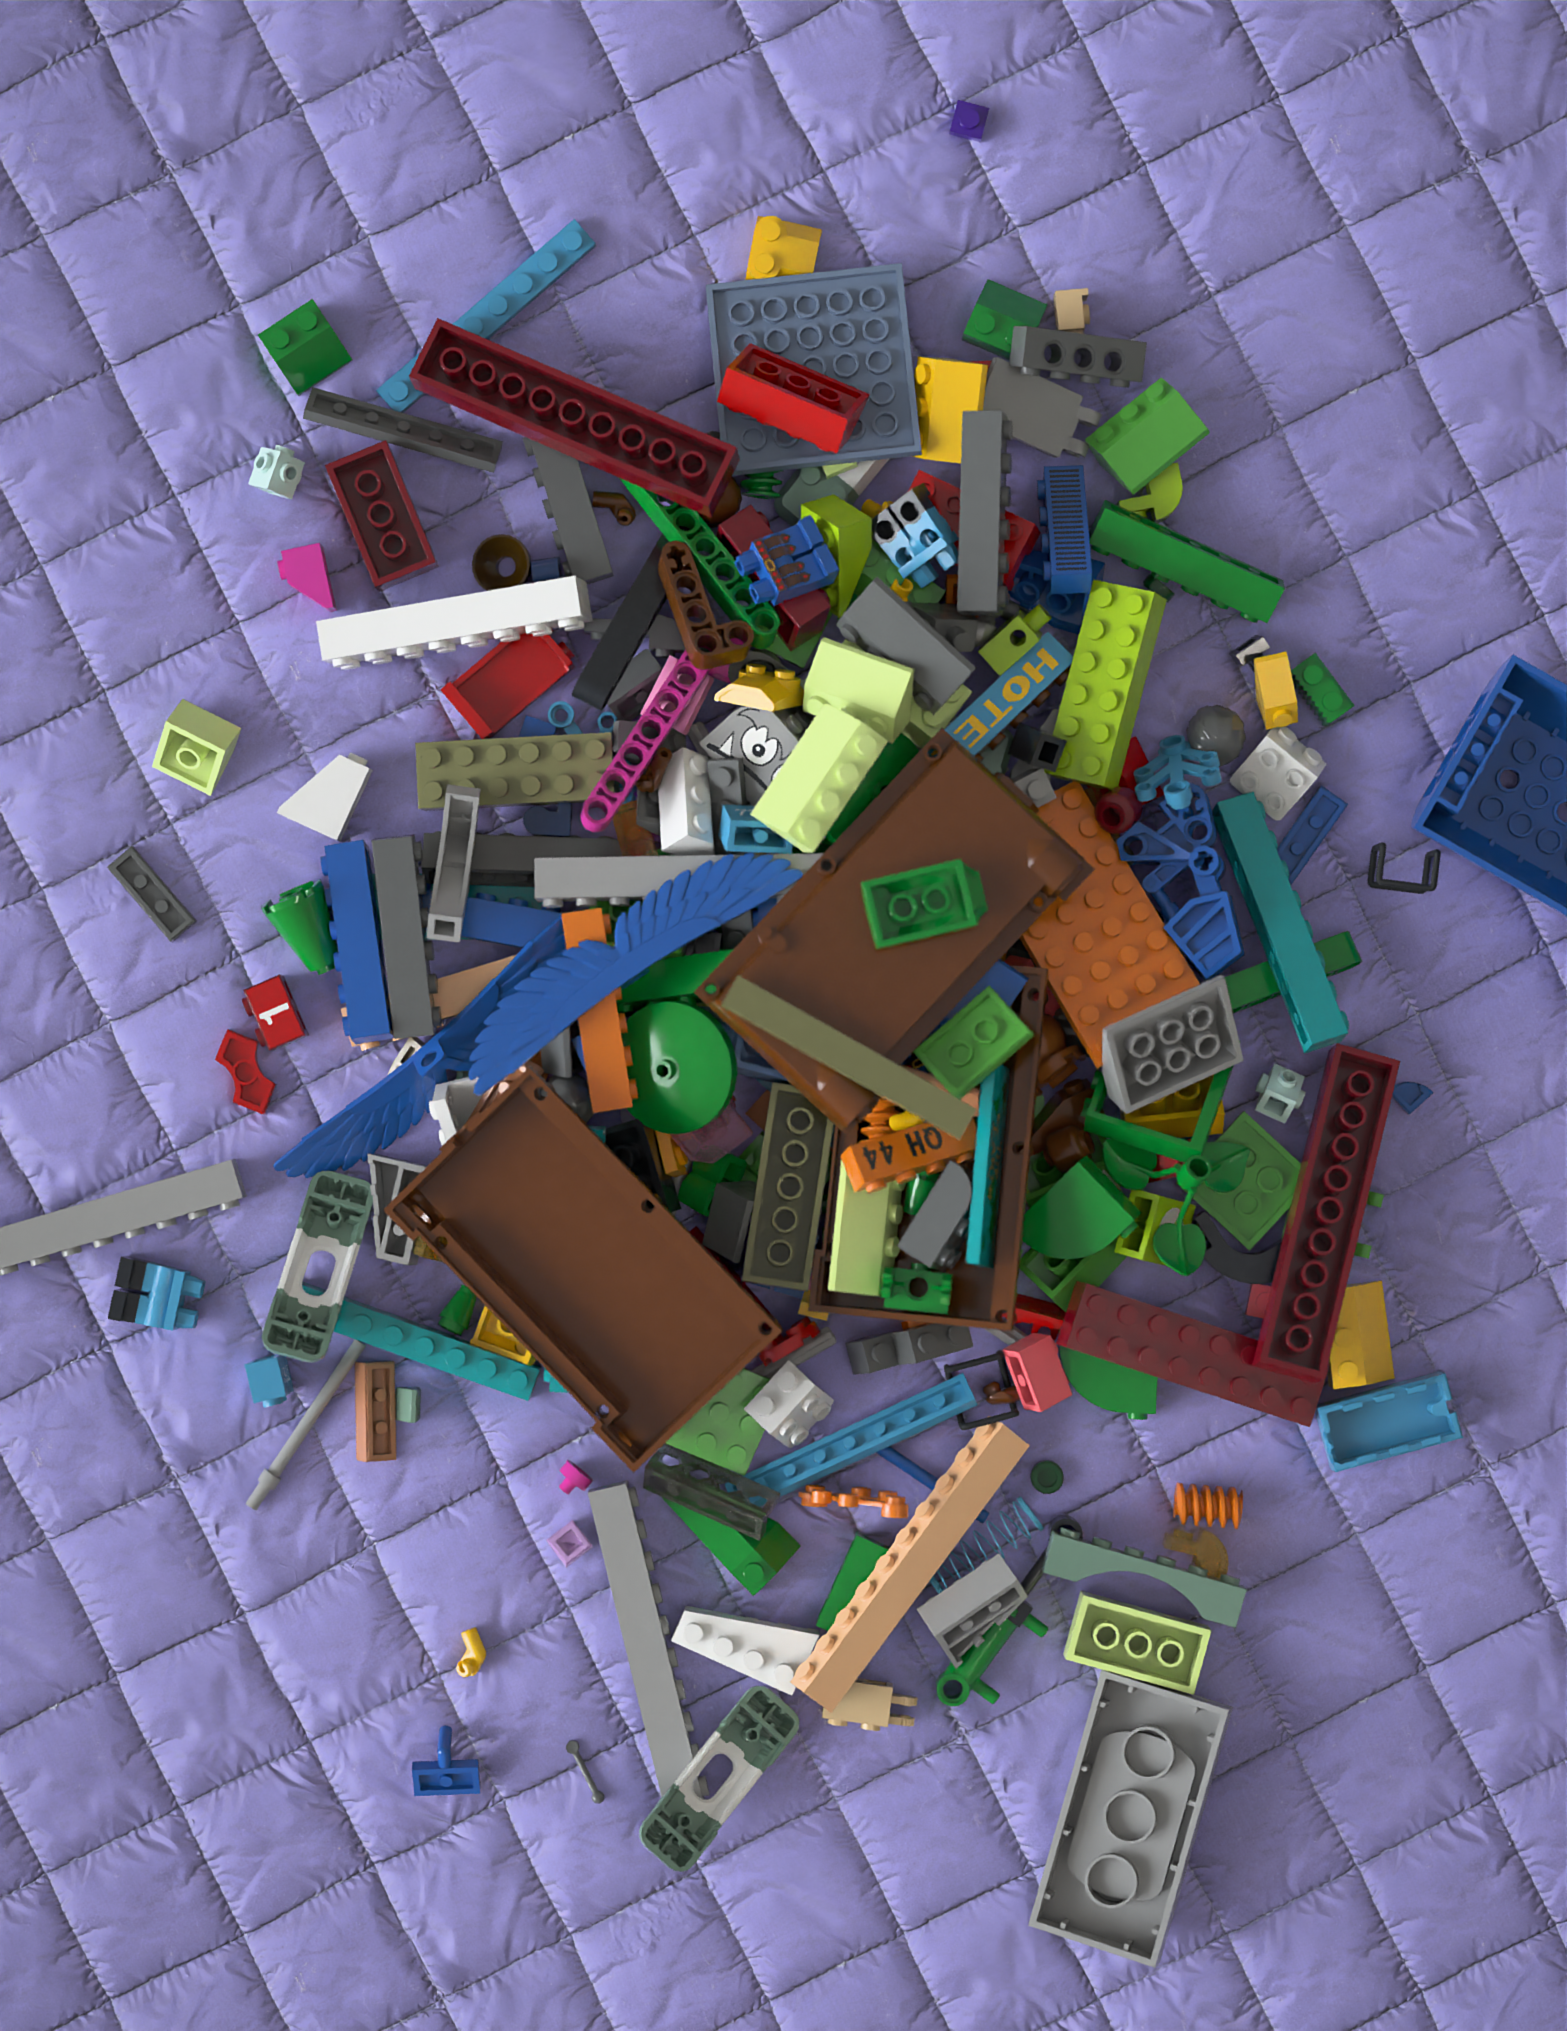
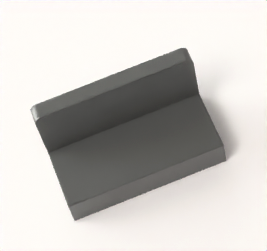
M648 649L633 657L607 703L617 720L632 721L640 715L663 669Z

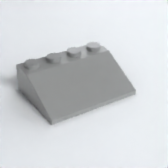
M1222 975L1103 1028L1102 1073L1108 1097L1126 1114L1244 1061L1225 977Z

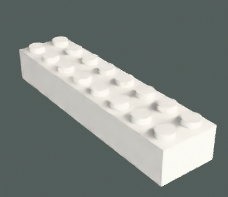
M576 576L319 620L316 621L322 661L333 664V667H341V670L361 667L360 662L362 661L373 662V664L392 662V656L396 655L404 656L405 659H412L424 656L425 650H436L437 653L456 651V645L459 644L475 648L488 645V639H500L501 642L516 641L520 639V634L522 633L533 634V637L552 634V628L557 627L565 628V631L579 630L585 628L584 623L593 620L587 582Z

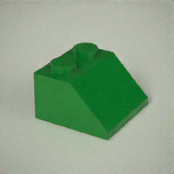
M987 279L963 332L962 340L1010 360L1014 326L1038 328L1048 305Z
M313 299L258 334V337L298 396L353 361Z

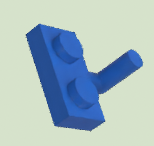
M445 1725L439 1729L438 1761H416L412 1763L414 1796L480 1794L479 1759L451 1760L452 1728Z

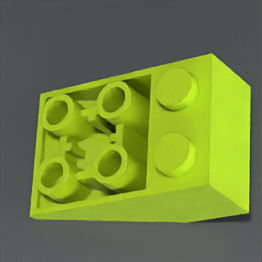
M835 494L801 504V519L809 515L812 516L824 539L822 545H827L839 568L834 583L821 587V589L825 591L830 600L831 608L829 611L841 618L846 612L872 548V518Z

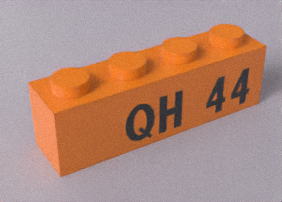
M972 1117L961 1139L958 1140L926 1122L851 1145L841 1155L854 1192L867 1190V1193L870 1194L884 1189L886 1183L896 1180L898 1184L909 1182L917 1177L916 1174L926 1171L927 1175L938 1173L946 1168V1164H949L950 1160L961 1165L975 1160L977 1127Z

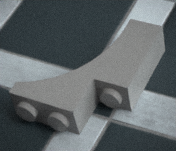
M447 785L437 867L428 916L427 938L452 942H460L477 833L481 791L479 788Z

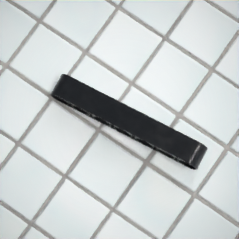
M679 526V527H678V528H680L681 530H684V531H689V530H690L689 528H687V527H685V526ZM663 533L572 691L573 697L601 711L611 698L667 600V595L658 573L662 549L669 542Z

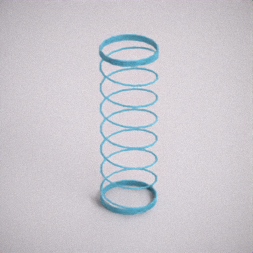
M1021 1496L1017 1498V1501L1020 1503V1505L1017 1502L1013 1501V1506L1022 1524L1024 1525L1029 1537L1003 1511H999L1001 1519L1005 1527L1007 1528L1010 1536L1012 1537L1015 1545H1013L1008 1540V1538L993 1523H991L990 1521H986L987 1527L993 1539L995 1540L998 1548L1000 1549L1002 1553L1001 1557L1003 1559H1005V1556L998 1542L996 1541L988 1525V1522L994 1528H996L998 1532L1016 1549H1018L1017 1543L1014 1540L1010 1530L1008 1529L1001 1513H1003L1027 1538L1031 1539V1535L1027 1527L1025 1526L1022 1518L1020 1517L1014 1503H1016L1031 1518L1033 1523L1037 1526V1528L1040 1531L1044 1529L1040 1521L1037 1519V1517L1034 1515L1032 1510L1029 1508V1506L1026 1504V1502L1022 1499ZM973 1530L974 1537L981 1551L983 1552L986 1560H988V1558L984 1553L980 1543L978 1542L975 1532L978 1535H980L997 1554L999 1553L980 1533ZM960 1540V1545L973 1570H975L961 1542L966 1544L981 1559L982 1562H984V1560L966 1542ZM951 1551V1553H952L970 1572H972V1571ZM948 1555L949 1560H950L952 1566L954 1567V1569H955L957 1575L959 1576V1578H961L960 1575H959V1573H958V1571H957V1569L955 1568V1566H954V1564H953V1562H952L950 1556ZM941 1565L955 1580H957V1579L946 1569L945 1566ZM937 1570V1572H938L940 1578L942 1579V1581H943L945 1587L948 1588L947 1585H946V1583H945V1581L943 1580V1578H942V1576H941L939 1570ZM933 1576L930 1583L938 1593H941L944 1589Z

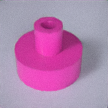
M567 1460L559 1470L566 1477L559 1485V1488L567 1495L576 1486L585 1491L593 1482L587 1473L570 1460Z

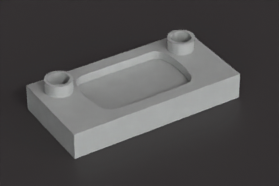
M1101 1670L1028 1926L1154 1968L1160 1963L1232 1713V1706L1195 1694L1185 1693Z

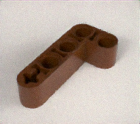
M680 541L666 543L661 552L658 573L691 664L698 669L707 670L744 660L749 654L754 638L751 626L743 621H732L717 625L690 549ZM678 588H687L692 593H682L678 590ZM697 617L702 622L694 623L691 622L688 618ZM738 638L741 641H743L744 644H734L733 642H731L730 639ZM707 646L712 652H703L699 647Z

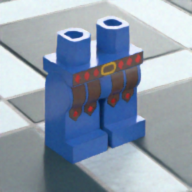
M811 515L800 519L798 524L752 541L749 550L737 556L735 566L740 575L744 577L756 572L760 579L749 586L750 595L755 604L771 600L775 606L782 603L783 600L792 599L834 583L839 568L827 545H822L824 539Z

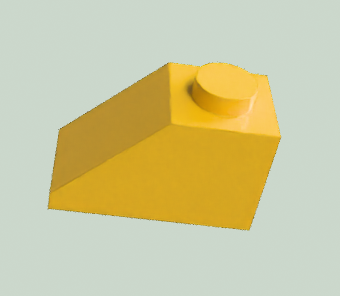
M1287 652L1255 658L1256 701L1266 730L1297 723V698Z

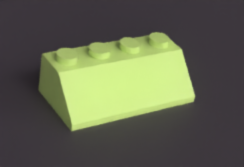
M824 703L751 812V815L801 851L814 853L888 740L858 719Z
M841 1159L828 1290L853 1295L881 1297L884 1267H894L895 1257L899 1253L897 1232L898 1224L901 1223L903 1217V1208L900 1202L901 1193L906 1183L898 1184L895 1180L886 1183L884 1189L868 1194L867 1190L855 1193Z

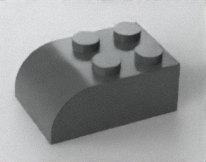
M950 1160L897 1247L932 1269L946 1272L948 1268L952 1269L961 1257L962 1252L959 1251L965 1240H968L974 1172L966 1166Z

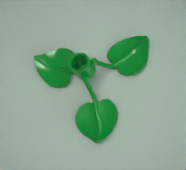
M1106 1139L1102 1147L1104 1164L1112 1179L1120 1186L1129 1190H1142L1147 1186L1149 1177L1156 1179L1176 1173L1178 1184L1188 1190V1194L1176 1219V1225L1173 1223L1162 1224L1154 1234L1153 1247L1159 1259L1172 1270L1182 1276L1193 1274L1199 1268L1205 1256L1206 1241L1203 1232L1197 1225H1183V1219L1191 1200L1197 1192V1188L1203 1182H1205L1208 1188L1216 1192L1228 1193L1235 1190L1244 1178L1250 1148L1231 1142H1207L1202 1156H1191L1183 1165L1175 1164L1173 1167L1155 1172L1153 1170L1157 1165L1156 1153L1113 1139Z

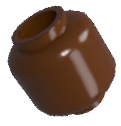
M1069 1125L1050 1133L1046 1139L1047 1148L1043 1149L1047 1164L1050 1167L1055 1166L1062 1173H1067L1086 1155L1091 1160L1092 1154L1095 1152L1094 1142L1089 1132L1080 1129L1076 1125Z

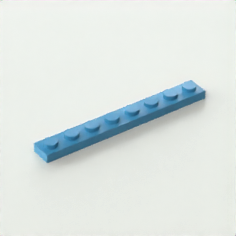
M573 219L455 321L453 325L485 339H490L594 249L596 243L579 223ZM420 353L376 390L392 410L404 413L426 394L416 390L409 378V374Z
M964 1373L755 1469L745 1476H740L725 1483V1487L736 1513L740 1516L978 1404Z

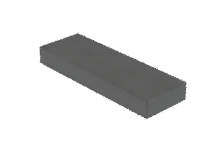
M133 846L107 866L109 871L170 942L175 941L197 922Z

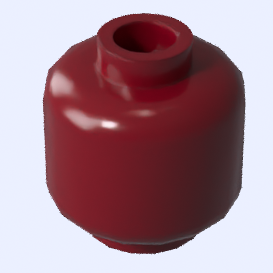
M1119 786L1108 790L1100 797L1096 803L1094 813L1096 821L1102 829L1112 834H1120L1128 831L1137 823L1141 817L1143 807L1142 802L1137 799L1136 792L1130 788Z

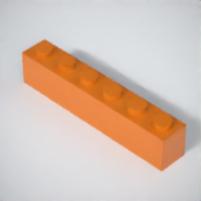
M601 908L561 914L567 949L580 947L578 943L584 940L599 941L607 944L605 934L612 933L609 913L602 914ZM621 987L578 1018L593 1113L633 1107L632 1100L638 1099L635 1079L628 1080L627 1066H633L630 1046L623 1047L621 1036L622 1033H628L625 1013L618 1014L616 1000H622Z

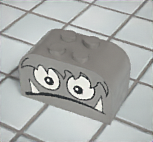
M742 706L732 712L699 744L712 759L743 758L746 798L753 806H756L812 722L802 711L797 712L794 707L769 711Z

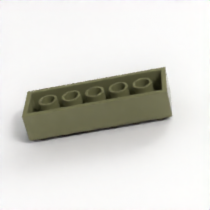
M613 733L415 743L418 809L424 811L444 810L448 784L481 789L479 808L585 803L616 756V753L613 752ZM618 781L606 783L609 791L613 793L620 792Z
M772 1082L741 1282L807 1292L834 1123L792 1085Z

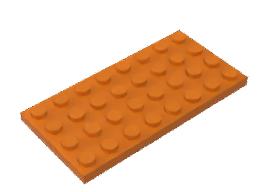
M1073 781L1054 791L1057 798L1038 807L1039 811L1036 814L1085 858V861L1095 870L1065 902L1058 896L1023 933L1020 940L1036 967L1049 969L1047 985L1094 1065L1099 1069L1103 1066V1028L1198 986L1200 983L1176 943L1163 929V921L1127 861H1121L1118 846L1112 836L1097 823L1094 813L1095 808L1080 783ZM1037 897L1034 899V904L1038 907L1042 906L1043 900Z

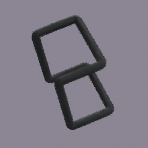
M1381 842L1372 847L1367 880L1370 887L1423 894L1426 891L1436 889L1441 856L1439 849L1426 853L1421 884L1382 879L1386 844ZM1379 851L1378 864H1377V872H1376V881H1377V882H1374L1375 869H1376V861H1377V852ZM1434 857V859H1433V867H1432V875H1431V883H1430V885H1429V884H1428V881H1429L1431 858Z
M1000 1350L996 1354L951 1366L948 1364L944 1365L945 1376L949 1380L953 1378L951 1372L998 1360L1005 1389L1011 1386L1004 1354ZM1016 1402L1009 1404L1010 1412L965 1423L962 1413L957 1414L959 1427L964 1431L1017 1417L1019 1411Z

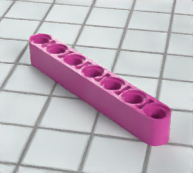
M700 646V647H704V648L708 649L710 652H712V650H711L709 647H707V646ZM686 650L585 801L581 813V822L587 830L601 832L609 826L653 759L657 749L661 747L711 671V669L701 670L693 666ZM688 674L692 677L694 683L683 685L678 681L677 676ZM669 700L675 704L676 710L666 712L660 707L659 703ZM652 727L658 732L659 736L654 739L646 738L642 733V729ZM635 754L640 758L641 763L631 766L625 762L624 756ZM618 781L622 784L623 790L619 793H613L607 789L606 783ZM591 808H600L604 811L606 817L601 820H595L589 816L588 811Z

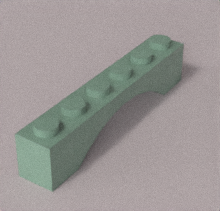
M1061 1527L1060 1532L1052 1530L1041 1567L1043 1573L1074 1582L1091 1575L1109 1571H1130L1146 1574L1162 1580L1180 1591L1196 1607L1203 1619L1236 1628L1247 1591L1243 1585L1239 1584V1578L1221 1573L1220 1578L1207 1575L1208 1569L1189 1564L1188 1569L1175 1566L1176 1560L1157 1555L1156 1560L1143 1557L1145 1551L1130 1546H1125L1124 1551L1112 1548L1113 1542L1099 1537H1093L1092 1542L1079 1538L1080 1532Z

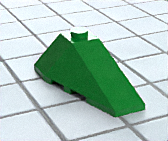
M686 1474L662 1497L753 1596L780 1571L801 1547L779 1522L755 1510L738 1516L729 1497Z

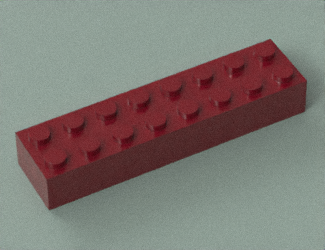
M1077 1280L1056 1342L1058 1345L1307 1427L1311 1426L1330 1364H1328L1325 1379L1317 1384L1254 1367L1252 1364L1258 1343L1256 1339Z

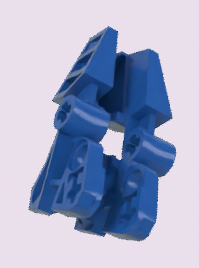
M1189 783L1192 795L1196 794L1198 798L1195 800L1197 812L1200 811V814L1195 815L1190 806L1178 810L1173 809L1164 799L1158 808L1168 818L1169 821L1155 832L1138 821L1116 841L1121 861H1135L1133 865H1159L1143 879L1142 886L1146 892L1152 895L1161 909L1160 913L1167 922L1163 929L1173 939L1182 955L1196 972L1207 982L1245 956L1233 897L1227 891L1222 890L1219 882L1226 873V865L1224 860L1212 849L1217 840V829L1210 799L1200 786ZM1199 826H1206L1208 828L1207 835L1201 840L1193 839L1194 830ZM1142 841L1143 849L1138 855L1131 856L1125 852L1124 846L1130 847L1133 842ZM1209 859H1212V862L1209 863V866H1208L1209 869L1206 870V871H1203V870H1204L1203 867H1206V866H1207V862H1206V861L1209 860ZM1190 867L1201 897L1190 899L1179 909L1175 902L1172 903L1164 888Z

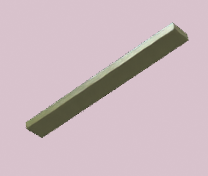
M739 975L721 1005L730 1012L958 1140L961 1139L977 1110Z

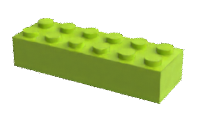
M1093 579L1053 735L1067 742L1056 771L1044 769L1046 774L1057 779L1074 781L1105 790H1112L1118 787L1167 601L1162 596L1152 591Z

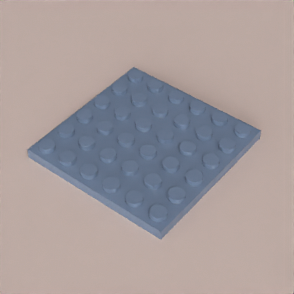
M902 263L706 285L716 401L726 368L749 343L870 394L848 442L838 453L823 451L816 444L804 439L793 438L786 431L774 426L763 425L756 418L744 413L733 412L725 405L717 402L720 440L737 447L740 461L732 476L922 455Z

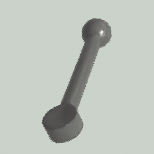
M570 1740L566 1745L567 1752L573 1754L592 1792V1801L596 1804L602 1803L605 1796L603 1792L598 1791L578 1751L579 1743L575 1740Z

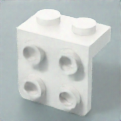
M1276 727L1267 732L1260 744L1232 775L1230 783L1242 794L1254 792L1257 801L1260 800L1266 814L1278 821L1287 814L1315 782L1326 766V763L1316 750L1307 748L1299 742L1296 735L1287 727Z
M469 1077L435 1085L433 1100L429 1101V1107L433 1120H439L441 1126L439 1138L442 1146L465 1125L481 1099L482 1095L476 1096L474 1093V1086L479 1078L471 1081Z
M788 1360L744 1410L770 1435L788 1448H792L795 1445L801 1444L807 1438L808 1430L817 1421H821L829 1414L834 1400Z

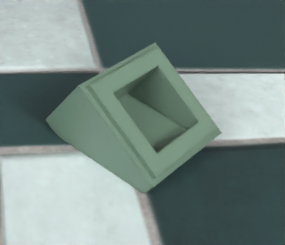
M397 1387L395 1390L396 1420L416 1423L420 1419L421 1389L418 1387Z

